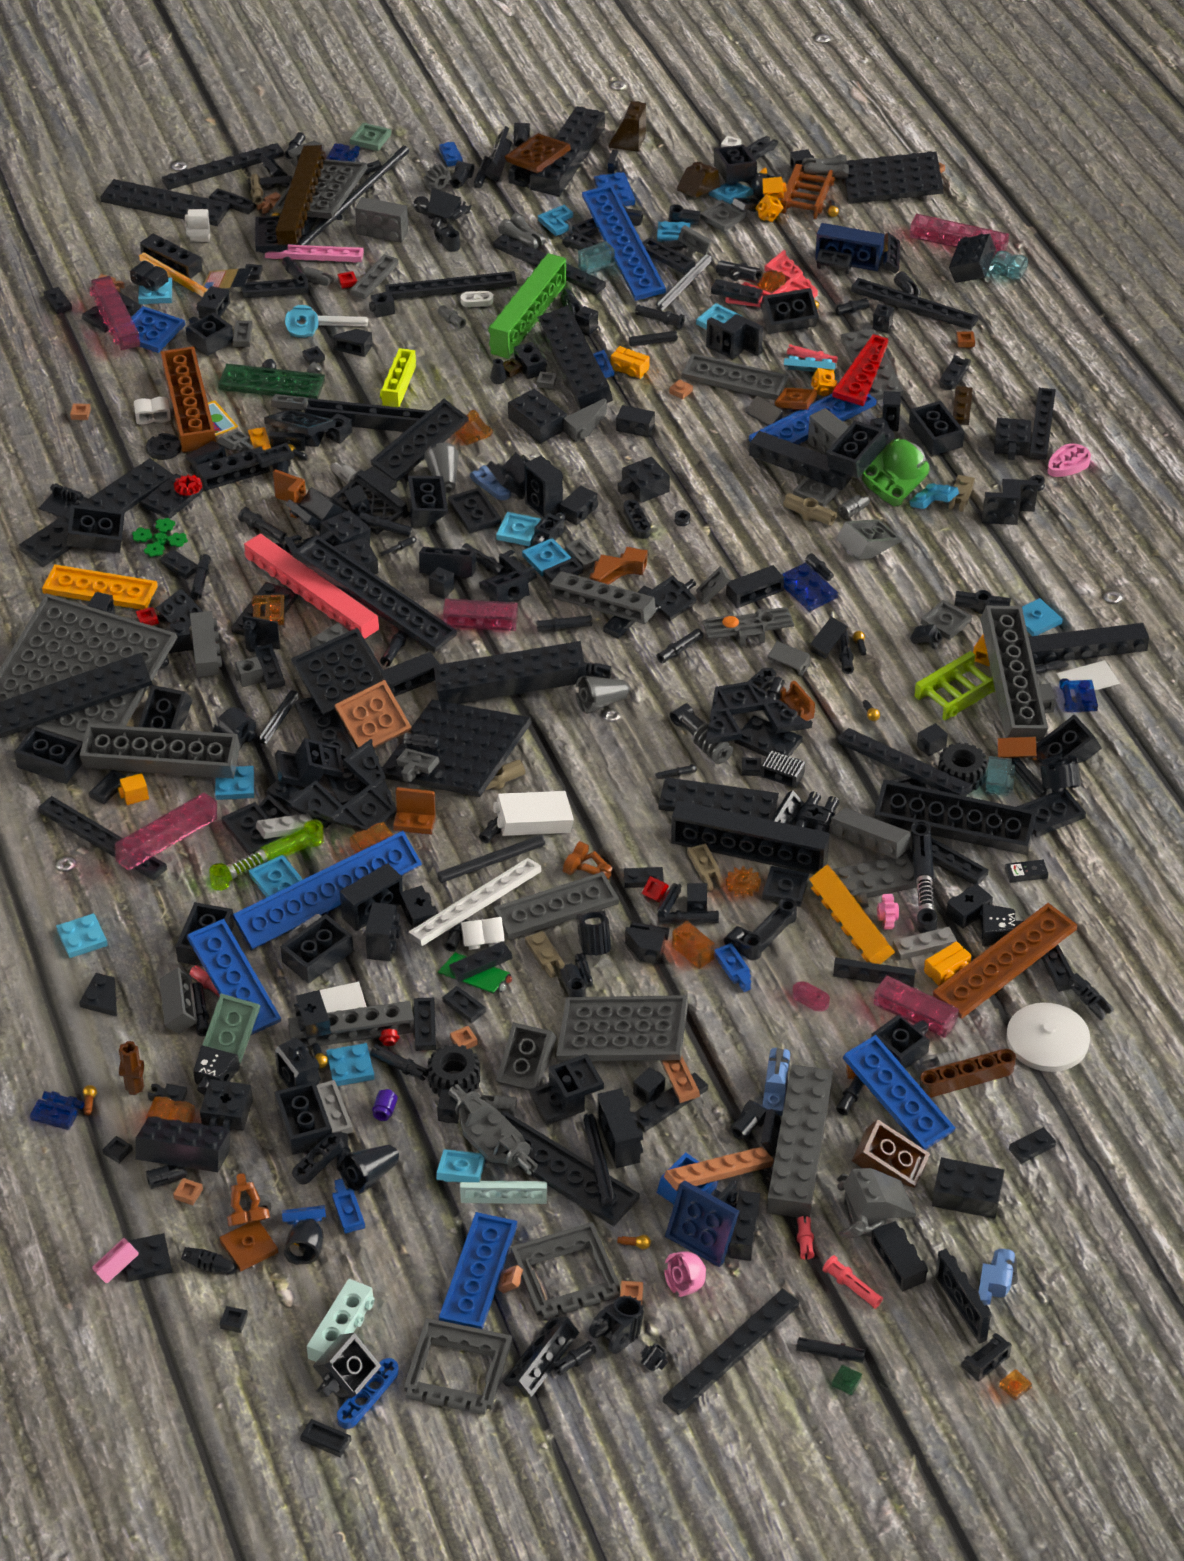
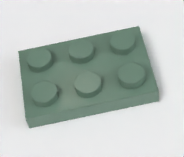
M220 994L203 1046L237 1054L239 1064H241L261 1006L253 1002Z

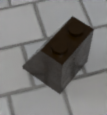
M639 101L630 102L615 128L609 148L639 152L646 135V103Z

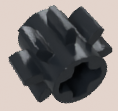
M657 1343L650 1346L646 1344L640 1352L643 1358L641 1363L651 1371H655L658 1368L663 1370L668 1363L667 1357H665L667 1351Z

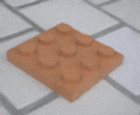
M385 680L335 704V709L357 748L370 739L373 741V747L376 748L412 729Z

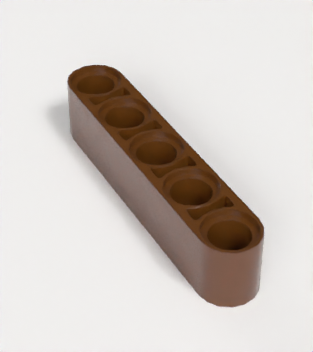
M1001 1049L929 1069L921 1074L919 1086L932 1098L1003 1078L1014 1072L1016 1054L1010 1049Z

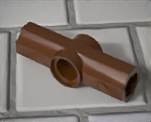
M127 1041L121 1044L119 1048V1076L124 1078L125 1090L130 1095H137L139 1092H143L144 1060H140L138 1046L133 1041Z

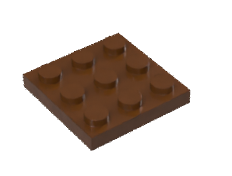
M537 133L505 156V160L508 163L538 173L561 156H564L565 153L571 150V147L568 143Z

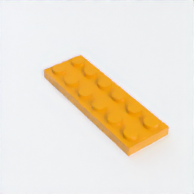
M54 564L42 587L43 594L47 593L90 601L95 592L113 595L114 605L142 610L148 607L158 585L157 581Z

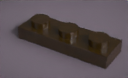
M956 386L953 417L960 425H969L972 387Z

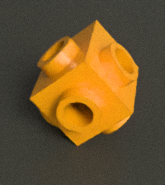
M766 194L755 209L760 219L773 222L783 210V206L777 197Z
M823 368L816 370L812 377L811 386L817 390L818 395L828 396L832 394L837 386L834 370Z

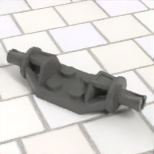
M458 1084L454 1085L455 1088L452 1086L448 1094L457 1102L455 1112L459 1115L463 1136L489 1162L503 1163L509 1167L520 1165L527 1174H532L538 1165L528 1156L531 1147L525 1142L523 1135L496 1108L482 1100L477 1092L465 1093Z

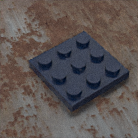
M684 1180L680 1183L665 1237L720 1267L724 1263L739 1210Z

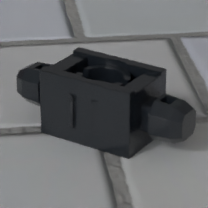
M561 512L556 515L548 513L534 527L535 537L533 538V545L535 546L551 538L556 541L564 532L566 515Z

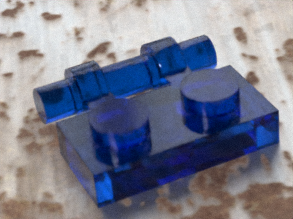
M335 143L326 159L355 162V158L359 155L360 147L355 146L350 150L348 145Z
M44 1091L42 1095L44 1100L38 1099L30 1113V1119L70 1130L78 1116L77 1109L74 1108L82 1109L84 1101L77 1100V1097L61 1096L60 1093L55 1091L51 1093Z

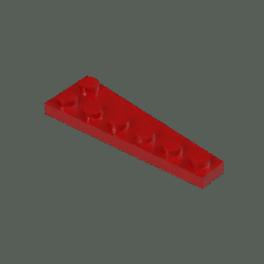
M875 334L871 336L833 390L832 397L864 406L886 351L888 338Z

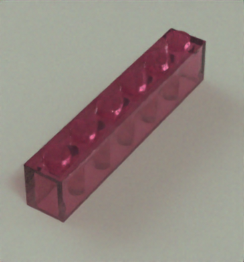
M916 213L910 227L911 238L955 248L959 239L963 237L990 233L996 248L994 256L1003 258L1008 248V233Z
M105 276L91 280L90 294L94 297L96 306H99L100 315L103 316L105 325H108L115 345L118 344L121 351L140 346L139 332L111 277Z
M203 792L116 842V862L129 871L217 819V801Z

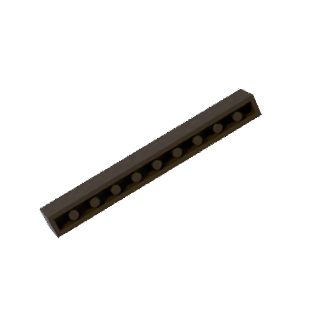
M307 145L302 148L275 230L278 245L297 244L298 239L301 238V230L304 229V221L307 220V212L310 210L312 196L315 194V186L318 185V177H320V171L323 169V161L326 160V153L323 151L322 145Z

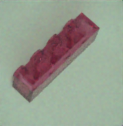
M445 599L443 621L453 628L516 631L518 603Z
M886 976L875 990L874 1005L895 1015H901L914 1024L924 1020L929 1024V1031L944 1038L948 1036L958 1021V1008L889 976Z

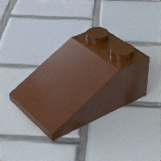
M877 1119L866 1128L852 1162L861 1168H872L900 1180L903 1185L915 1188L930 1153Z

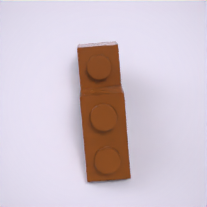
M626 547L625 552L621 553L620 558L601 554L599 561L595 562L594 573L590 574L589 579L611 584L623 575H643L647 566L648 550Z

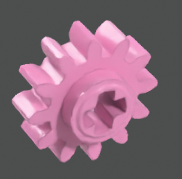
M883 894L881 896L882 902L877 905L878 921H882L883 930L893 929L894 922L898 921L899 906L898 903H894L893 894Z

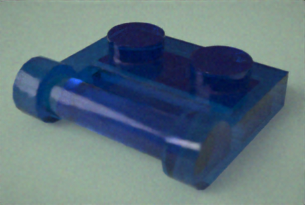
M1063 678L1059 681V687L1062 689L1065 700L1064 709L1066 712L1098 711V703L1092 680L1070 681L1067 678ZM1070 689H1074L1077 703L1072 701Z

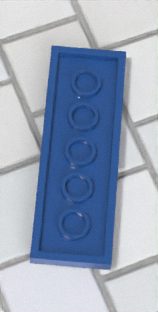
M224 919L188 934L187 939L219 995L225 994L261 1006L251 1035L281 1022L279 1013Z
M876 1035L844 1054L843 1060L916 1145L926 1150L954 1132V1125Z
M475 1212L439 1315V1321L483 1330L517 1229L516 1220Z

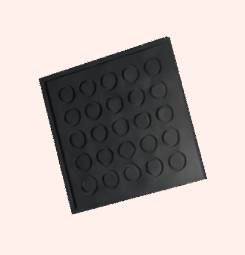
M432 699L408 733L438 737L440 741L438 747L431 748L429 745L428 747L413 745V743L412 745L405 744L403 739L382 767L386 779L481 797L531 725V718ZM407 748L437 756L440 762L430 774L420 772V774H416L411 782L403 781L401 774L403 767L398 766L396 759Z

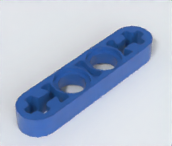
M392 1358L380 1361L381 1367L356 1396L348 1398L337 1412V1422L341 1428L351 1429L356 1426L399 1375L397 1361ZM385 1368H386V1369L392 1368L393 1371L388 1370V1371L385 1373V1370H384V1369H385ZM379 1382L381 1386L378 1389H371L369 1384ZM360 1397L367 1399V1403L364 1405H358L355 1401ZM351 1414V1419H343V1416L348 1417Z

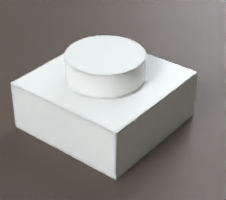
M726 136L721 143V147L741 145V139Z

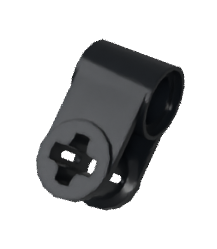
M451 224L434 230L436 240L448 251L455 252L460 249V234Z

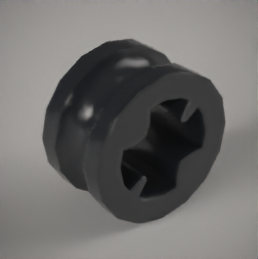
M1033 475L1030 477L1029 480H1038L1037 491L1044 489L1045 478L1043 476Z
M685 510L677 511L674 519L675 524L687 526L690 523V513Z

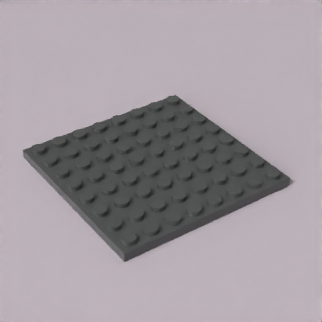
M46 593L0 668V702L138 653L142 654L152 681L175 643L177 635L171 631ZM148 687L34 727L83 743L87 724L126 726Z

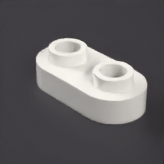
M489 291L465 292L460 296L461 305L467 308L488 307L493 303V294Z

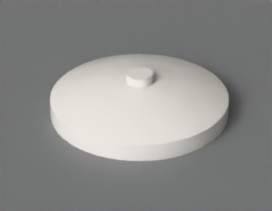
M1035 1003L1021 1008L1012 1016L1008 1024L1006 1039L1009 1049L1014 1051L1016 1058L1026 1066L1040 1071L1057 1072L1072 1068L1083 1060L1089 1048L1090 1034L1084 1020L1073 1010L1054 1003Z

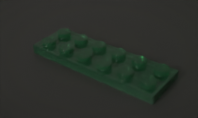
M226 363L218 383V390L318 399L325 382V374Z

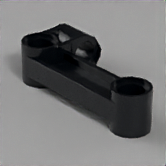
M790 897L781 899L779 906L753 932L736 926L724 938V944L732 943L737 952L749 960L759 959L768 945L789 924L796 921L797 902Z

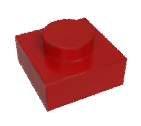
M353 271L337 274L342 289L353 287L357 283Z
M153 607L135 611L138 622L151 626L159 624Z
M650 876L641 894L660 903L669 885Z

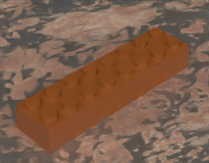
M194 346L161 351L162 367L182 452L194 451L212 441L216 442L215 430Z

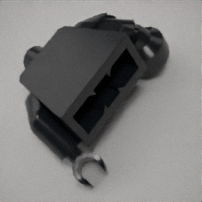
M434 188L431 191L430 201L424 196H419L413 202L415 211L432 219L431 227L435 229H440L442 223L448 225L464 213H470L472 205L466 206L465 201L461 203V197Z

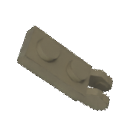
M962 475L957 476L954 487H958L959 494L949 502L948 509L953 510L955 503L960 504L959 511L964 512L975 483V478Z
M702 844L688 848L687 854L701 880L707 883V890H713V883L710 880L715 877L719 888L724 887L725 883L720 869L707 845Z
M541 931L525 938V944L541 968L546 971L550 978L555 977V970L552 966L556 965L560 971L565 964L545 933Z

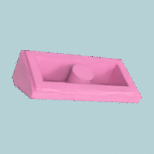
M123 1238L93 1265L92 1269L105 1283H108L136 1258L139 1253Z

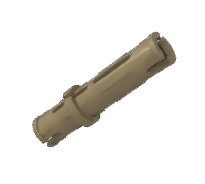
M252 174L250 176L251 196L253 203L255 202L256 205H260L263 202L260 176Z

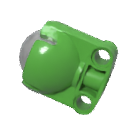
M897 438L892 440L862 473L861 479L881 499L892 506H900L903 500L926 478L930 469L924 452L919 446L907 440H899Z

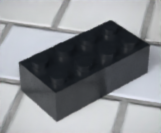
M154 1116L147 1118L136 1136L135 1160L219 1172L230 1152V1129L221 1126H206L201 1123H187L181 1120H167Z

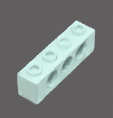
M351 1279L347 1280L307 1345L308 1359L317 1362L340 1334L354 1333L356 1328L362 1325L367 1310H371L374 1305L375 1298L373 1297L372 1287Z

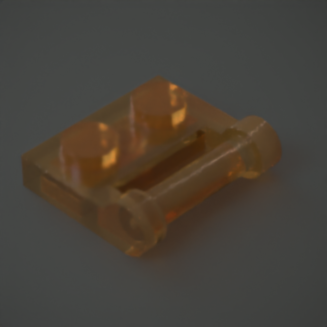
M471 410L467 414L469 421L456 432L460 439L466 445L490 437L493 434V429L482 421L476 410ZM474 421L482 431H478L471 422Z
M284 595L253 596L251 602L253 605V617L277 621L278 625H284ZM262 604H266L265 616H260Z

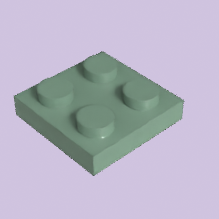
M362 123L350 138V144L379 151L391 136V129Z

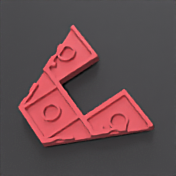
M785 250L765 265L764 271L787 281L772 294L811 288L813 297L815 298L818 295V290L815 286L811 285L809 279L803 276V272L794 264V261L788 258ZM746 281L742 284L745 286L756 287ZM763 290V295L758 304L726 297V303L761 307L760 304L763 296L771 295V293Z

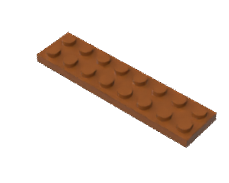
M1045 904L933 991V997L959 1018H964L1076 931L1077 924L1051 904Z

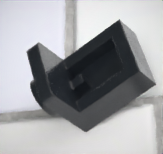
M935 624L916 627L910 637L913 644L929 642L932 649H937L942 639L941 633Z

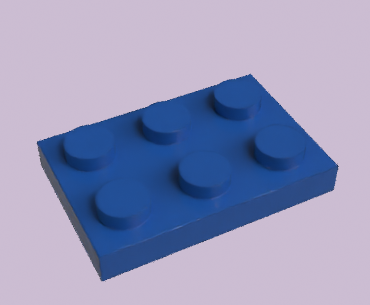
M625 172L594 176L596 188L613 185L623 205H635V197Z

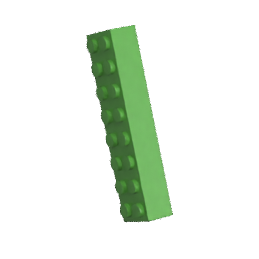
M548 253L540 261L538 267L534 268L530 277H527L523 286H520L518 292L512 296L508 305H505L501 314H498L493 324H490L488 332L490 333L489 346L491 354L507 359L511 357L514 353L513 347L521 344L538 322L537 317L544 314L565 287L566 258Z

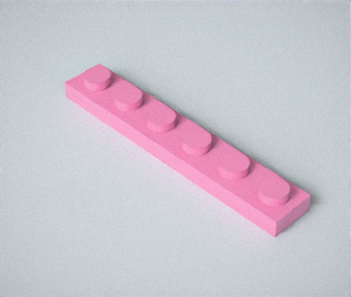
M288 245V250L283 252L268 251L265 253V258L283 259L284 257H290L292 260L357 263L362 262L364 251L363 248Z

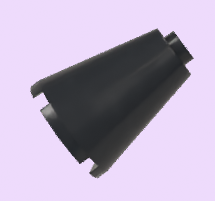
M384 1145L344 1154L339 1159V1165L342 1164L343 1171L340 1172V1175L345 1185L351 1188V1190L353 1189V1191H358L357 1194L366 1192L398 1163V1150L391 1145Z

